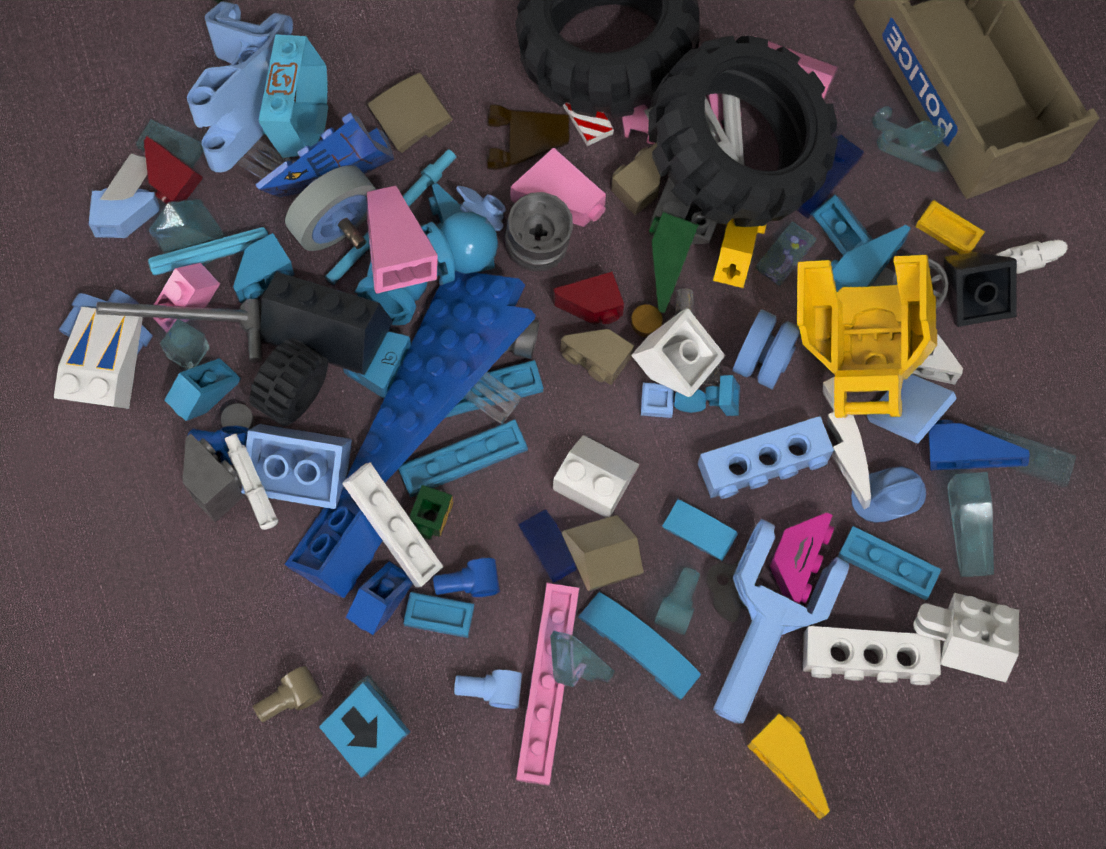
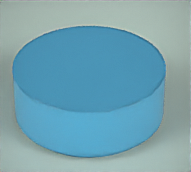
M699 389L690 397L676 392L674 406L683 412H700L706 408V394Z

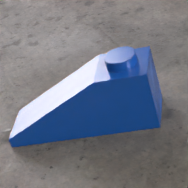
M939 420L928 431L930 470L1028 466L1029 450L965 424L954 423L952 420Z

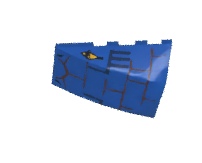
M350 112L342 118L345 123L336 131L330 127L321 134L322 140L311 147L305 146L297 152L300 156L294 163L292 161H285L255 185L258 190L277 197L300 194L312 181L342 166H356L363 174L368 173L394 159L388 137L385 132L378 128L368 133L360 118Z

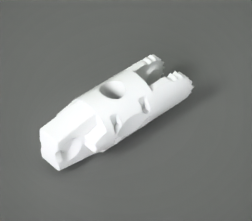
M1059 239L1043 243L1035 241L1008 248L996 255L1015 258L1017 260V274L1028 270L1043 268L1046 263L1057 260L1066 253L1068 245Z

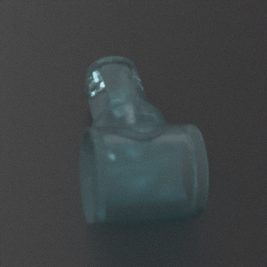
M690 568L682 569L673 592H670L668 597L664 596L654 624L685 635L695 610L692 607L693 601L691 599L700 577L697 571Z

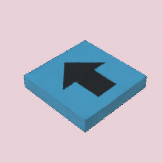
M368 681L363 682L319 726L361 778L367 776L410 733V730Z

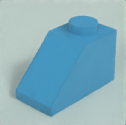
M219 358L180 372L164 401L174 409L176 414L185 421L207 413L240 382L241 378Z

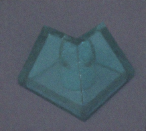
M201 200L169 202L148 230L163 254L226 237ZM210 260V261H207V262H203V263H201V264H202L203 266H205L206 264L210 263V262L213 261V260Z

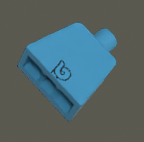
M388 332L365 375L343 368L344 373L385 399L411 346L410 337Z

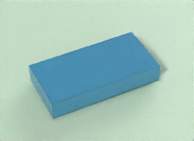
M410 592L403 624L408 627L468 638L475 605Z

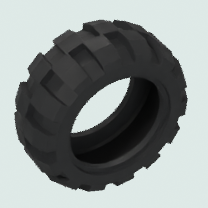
M520 0L517 6L518 17L515 24L521 62L529 79L538 85L540 92L560 107L566 102L570 103L571 110L575 114L595 118L597 112H611L612 118L633 115L634 108L643 104L648 109L652 108L653 95L662 79L689 50L699 48L700 10L697 0ZM602 5H623L637 9L648 15L657 24L653 32L642 42L628 49L610 53L590 52L577 48L560 36V32L565 25L576 15Z
M748 35L740 36L735 41L733 36H725L705 41L699 48L689 50L662 79L653 95V108L649 112V142L657 143V147L652 151V158L660 176H669L675 185L671 192L685 206L693 202L703 209L702 217L720 224H727L734 218L735 226L738 227L765 226L769 221H780L796 211L823 186L826 181L827 172L833 167L838 139L831 135L836 131L837 119L833 103L826 104L822 94L825 86L814 71L808 74L798 64L801 59L799 56L784 46L776 50L768 47V39ZM727 94L738 97L751 104L766 118L774 131L779 148V164L776 171H761L746 167L732 159L722 150L712 136L706 121V95Z

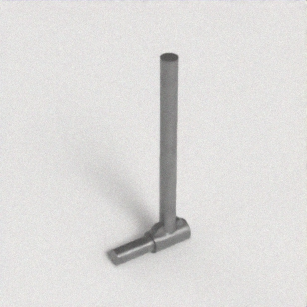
M248 299L239 307V310L97 302L96 304L97 315L240 322V327L248 334L249 361L260 362L262 360L260 300Z

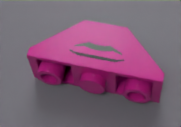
M824 513L785 529L773 556L770 568L783 596L798 604L800 601L806 603L813 585L807 582L811 572L817 574L824 557L818 554L822 543L828 545L834 531V527L829 525L832 514Z

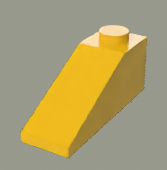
M779 713L747 747L821 819L830 810L804 737L799 733L801 728L793 719L788 716L784 718Z

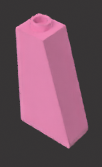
M397 186L367 192V224L376 294L436 280L438 255Z

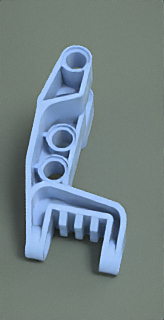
M222 1L204 16L215 55L219 59L231 63L230 66L205 69L187 95V102L195 125L201 129L202 126H211L201 143L208 166L214 172L230 170L263 136L264 130L258 120L275 35L292 34L293 20L288 15L273 13L260 25L240 21L241 11L239 5Z

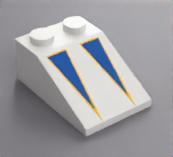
M81 307L58 366L54 398L129 409L143 317L97 315L96 308Z

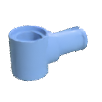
M494 670L492 675H486V678L456 675L454 693L460 696L484 698V701H489V705L493 707L516 709L519 707L522 674L510 670Z

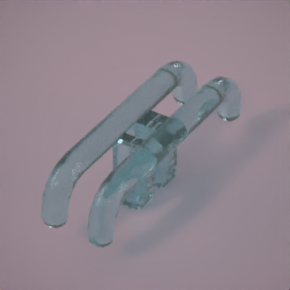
M884 106L875 112L872 117V125L882 132L877 138V147L881 151L932 172L949 171L943 160H934L922 155L926 151H938L935 146L943 142L944 136H946L942 127L933 126L931 122L924 120L906 129L886 120L891 117L893 112L889 106ZM898 138L900 145L891 141Z

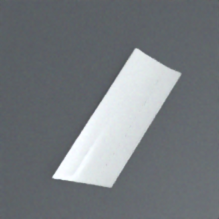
M130 154L100 200H125L133 197L148 174L146 157Z

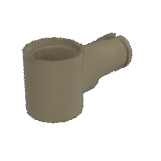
M303 666L285 675L280 680L282 685L277 687L278 690L253 705V709L260 721L264 723L287 708L290 710L295 708L298 711L307 708L321 699L323 695L307 666Z

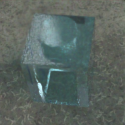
M180 319L176 320L160 342L166 357L187 370L196 367L210 348L202 332Z

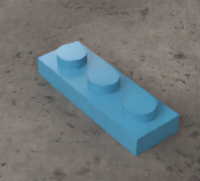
M852 526L838 555L839 558L924 600L929 598L942 570Z

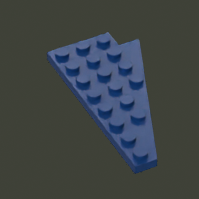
M455 271L454 281L439 286L346 479L365 463H371L384 483H386L532 323L536 315L531 309L515 307L525 287V284L519 278L481 273L463 274Z

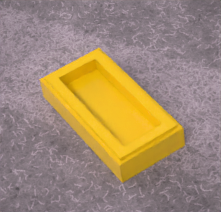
M934 200L915 226L959 254L972 252L985 233L982 229Z

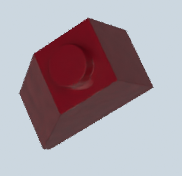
M147 136L144 139L148 181L151 186L157 189L155 196L167 205L174 202L183 206L204 177L160 143Z
M613 272L553 289V303L555 307L593 325L601 322L602 324H611L623 316L624 302Z

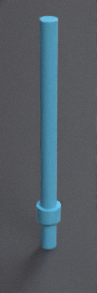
M447 149L434 164H429L421 172L422 176L403 195L408 206L430 185L436 184L443 176L442 172L456 159V155L451 150ZM368 232L363 236L366 244L360 249H356L354 246L325 276L329 283L334 285L370 248Z

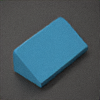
M837 195L832 196L812 213L813 217L843 256L846 252L873 240L843 199Z

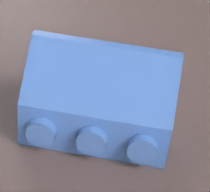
M258 424L248 430L247 452L268 498L331 509L337 508L343 489L342 483L346 479L349 468L352 439ZM242 486L241 493L245 494V491Z

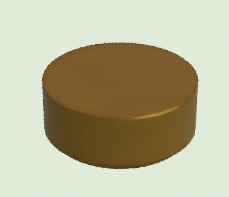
M641 305L632 314V329L639 336L648 337L662 326V314L653 305Z

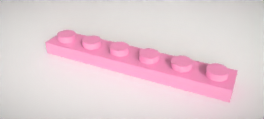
M551 583L546 585L516 781L550 785L579 588Z

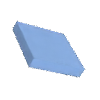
M911 374L908 379L903 380L901 417H890L889 414H867L869 422L918 444L957 398L953 391ZM889 391L879 401H889Z

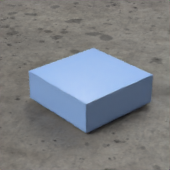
M643 382L641 416L672 418L674 390L662 384Z

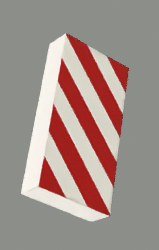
M566 102L563 105L587 146L613 134L614 129L604 112H597L596 117L593 118L575 114L571 110L570 103Z

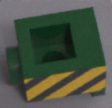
M424 485L421 486L409 518L424 539L430 540L433 535L441 537L453 506V495ZM433 513L436 515V519L432 522L424 519L425 516Z

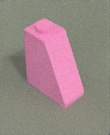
M554 147L511 186V200L514 203L530 193L545 192L557 196L569 208L573 223L582 227L591 220L593 222L598 220L606 209V194Z

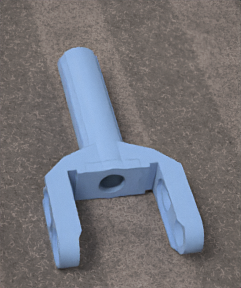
M763 519L758 522L753 530L732 577L740 600L746 605L752 622L713 708L717 715L738 724H743L781 636L828 619L849 570L848 562L835 557L828 567L822 570L807 607L762 585L755 586L754 584L775 539V525Z

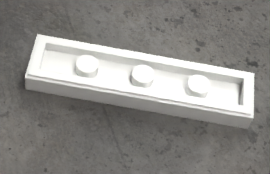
M365 463L342 483L415 587H422L443 568L439 559L371 463Z

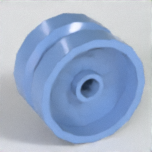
M761 309L746 337L732 371L747 378L753 374L758 362L763 365L757 377L758 383L773 390L781 373L785 372L796 349L794 345L800 334L799 326L786 321L781 325L776 337L772 336L777 323L776 315Z

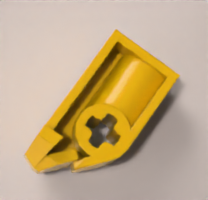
M733 218L727 224H724L727 226L713 281L743 288L757 233L764 234L767 224L765 226L738 227L735 226Z

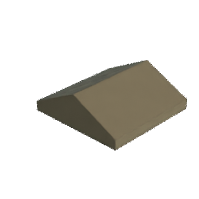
M618 515L562 532L587 591L639 576L644 572L637 536Z

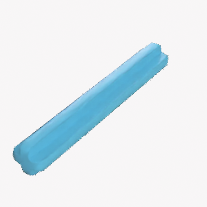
M264 227L154 256L148 259L149 268L153 275H160L174 271L175 268L203 263L243 252L249 245L268 236V232Z

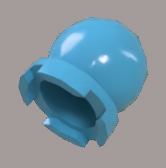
M472 211L459 212L444 220L440 228H437L433 222L421 226L438 255L437 276L440 275V285L454 281L455 271L468 274L482 270L496 256L498 239L495 228L486 217Z
M370 261L367 277L359 282L355 293L359 297L380 303L390 318L393 319L392 325H405L411 321L416 310L415 301L423 295L428 282L376 294L372 263Z

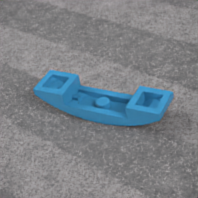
M601 592L593 598L578 617L603 638L606 636L656 677L655 680L680 701L701 676V673L665 639L631 612Z

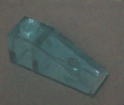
M988 472L955 474L947 484L960 576L993 575V510Z

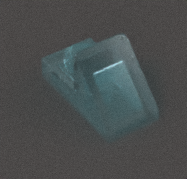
M558 631L552 632L550 636L553 678L556 683L574 687L580 677L590 682L597 679L609 683L615 672L611 667L573 635Z

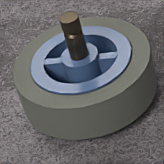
M342 166L312 181L299 194L286 214L285 224L302 247L308 251L325 249L341 241L346 236L351 240L356 249H360L366 244V240L359 234L356 228L367 218V192L377 189L358 167Z

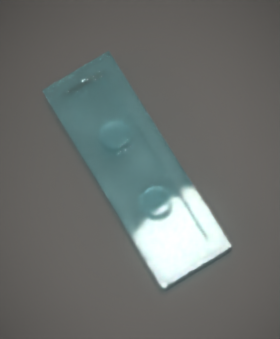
M985 424L982 432L1029 450L1028 466L1008 468L1062 487H1066L1069 484L1076 460L1075 455Z

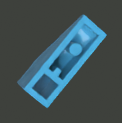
M904 225L846 252L840 261L834 259L831 266L836 291L838 292L842 287L872 286L905 243L911 228Z

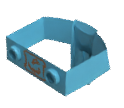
M276 34L258 121L264 130L263 134L268 136L281 157L287 158L299 156L297 152L305 146L311 147L316 144L321 134L324 133L328 113L327 68L306 36Z

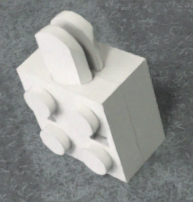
M954 593L948 609L927 603L923 604L913 624L914 629L919 635L942 641L940 665L1006 682L1019 655V610L1006 605H998L973 596Z

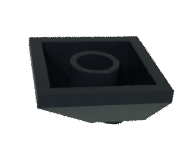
M977 252L944 257V271L949 283L947 297L957 327L1017 317V260L1015 258Z

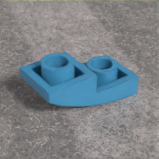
M679 499L662 525L666 531L688 541L696 548L721 561L725 558L738 535L737 531Z

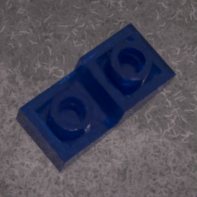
M546 509L518 524L521 533L535 552L538 561L553 583L577 570V566L560 529Z

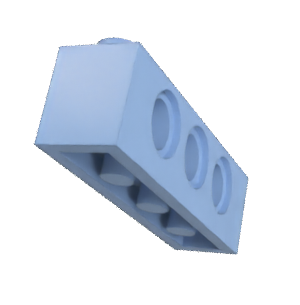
M818 416L700 454L698 466L710 498L720 496L721 499H725L739 492L738 489L750 486V489H756L766 485L769 479L778 476L780 479H787L795 476L798 470L809 467L810 470L821 468L828 464L834 449L822 419ZM795 445L800 447L804 454L801 456L792 454L789 446ZM759 456H770L774 464L764 465L759 460ZM733 464L740 465L745 473L735 475L730 471L729 466Z

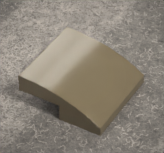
M421 73L394 85L367 104L397 150L401 153L423 136L432 137L453 120Z

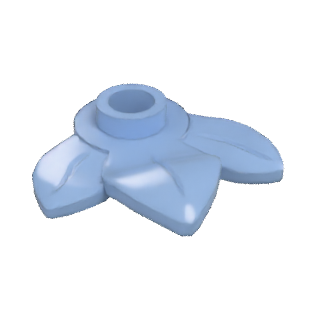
M464 186L456 187L457 192L465 201L460 206L461 212L472 211L486 217L496 231H500L503 228L501 220L504 218L503 213L506 211V208L498 198L490 194L482 198L473 189Z

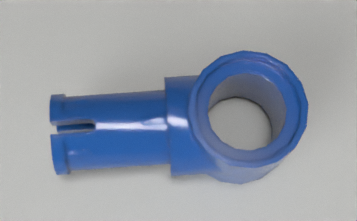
M225 426L216 432L192 429L188 432V435L191 433L198 441L204 438L216 451L215 455L220 456L221 462L225 460L230 465H233L228 456L229 448L224 438L237 434L241 445L246 447L249 428L244 426Z
M493 558L475 559L469 561L467 567L462 568V571L433 576L436 595L465 591L466 594L471 593L472 597H488L500 592L496 560Z

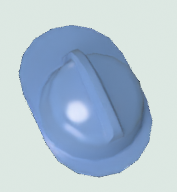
M891 467L869 474L870 507L863 509L853 491L851 494L852 506L856 513L867 521L879 523L918 511L925 502L926 489L921 477L913 470L905 467Z

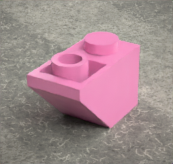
M201 263L175 268L154 305L205 308L220 283ZM154 318L167 334H172L190 320Z

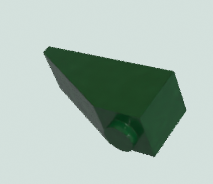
M663 211L661 217L655 215L649 233L654 234L652 250L658 310L662 313H665L699 225L666 211Z

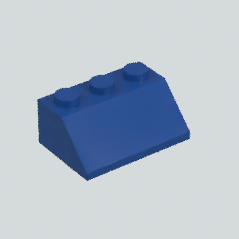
M343 487L337 508L324 507L285 565L326 592L345 598L347 593L354 588L356 580L366 565L374 558V553L383 540L346 488Z

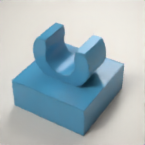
M733 375L720 376V387H706V400H710V406H720L726 416L739 415L740 385Z

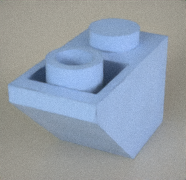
M107 188L102 191H92L89 226L95 237L126 238L159 212L160 205L155 193L145 189H138L133 197L125 200L111 201L100 200Z

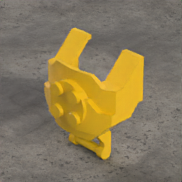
M927 255L893 257L898 285L842 287L838 292L836 291L830 260L798 262L797 326L800 329L802 344L835 375L834 412L836 418H847L848 415L889 414L890 417H901V389L903 380L908 379L937 347L936 296L933 294ZM889 391V401L847 402V392Z

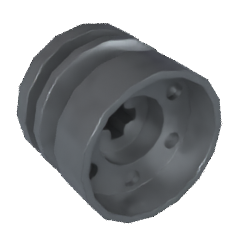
M545 192L530 193L521 197L512 206L507 221L505 245L511 260L521 268L533 272L546 271L557 266L565 257L573 230L572 214L567 205L557 196ZM534 235H540V241L535 240Z

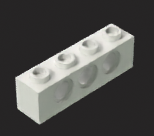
M808 626L803 633L802 671L811 672L812 677L829 678L831 674H844V679L864 680V676L877 677V681L884 683L897 682V678L910 679V683L914 685H929L930 681H934L941 675V640L914 633ZM837 647L842 649L846 655V660L842 662L836 661L831 656V648ZM864 650L874 651L878 656V663L871 664L867 662L864 658ZM897 653H906L911 659V666L901 665L897 660Z

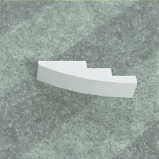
M834 377L823 382L822 393L834 411ZM835 412L828 414L827 425L839 443L833 447L832 457L863 509L870 507L871 492L868 464L860 432L853 415H848L847 418H836Z

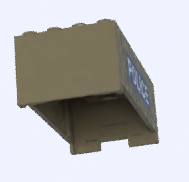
M910 0L855 1L853 6L966 200L1066 162L1100 119L1094 108L1086 111L1019 0H928L911 6Z

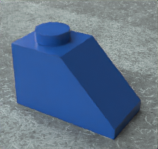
M389 561L359 588L346 618L355 623L360 629L374 635L390 619L412 587V581L404 570Z

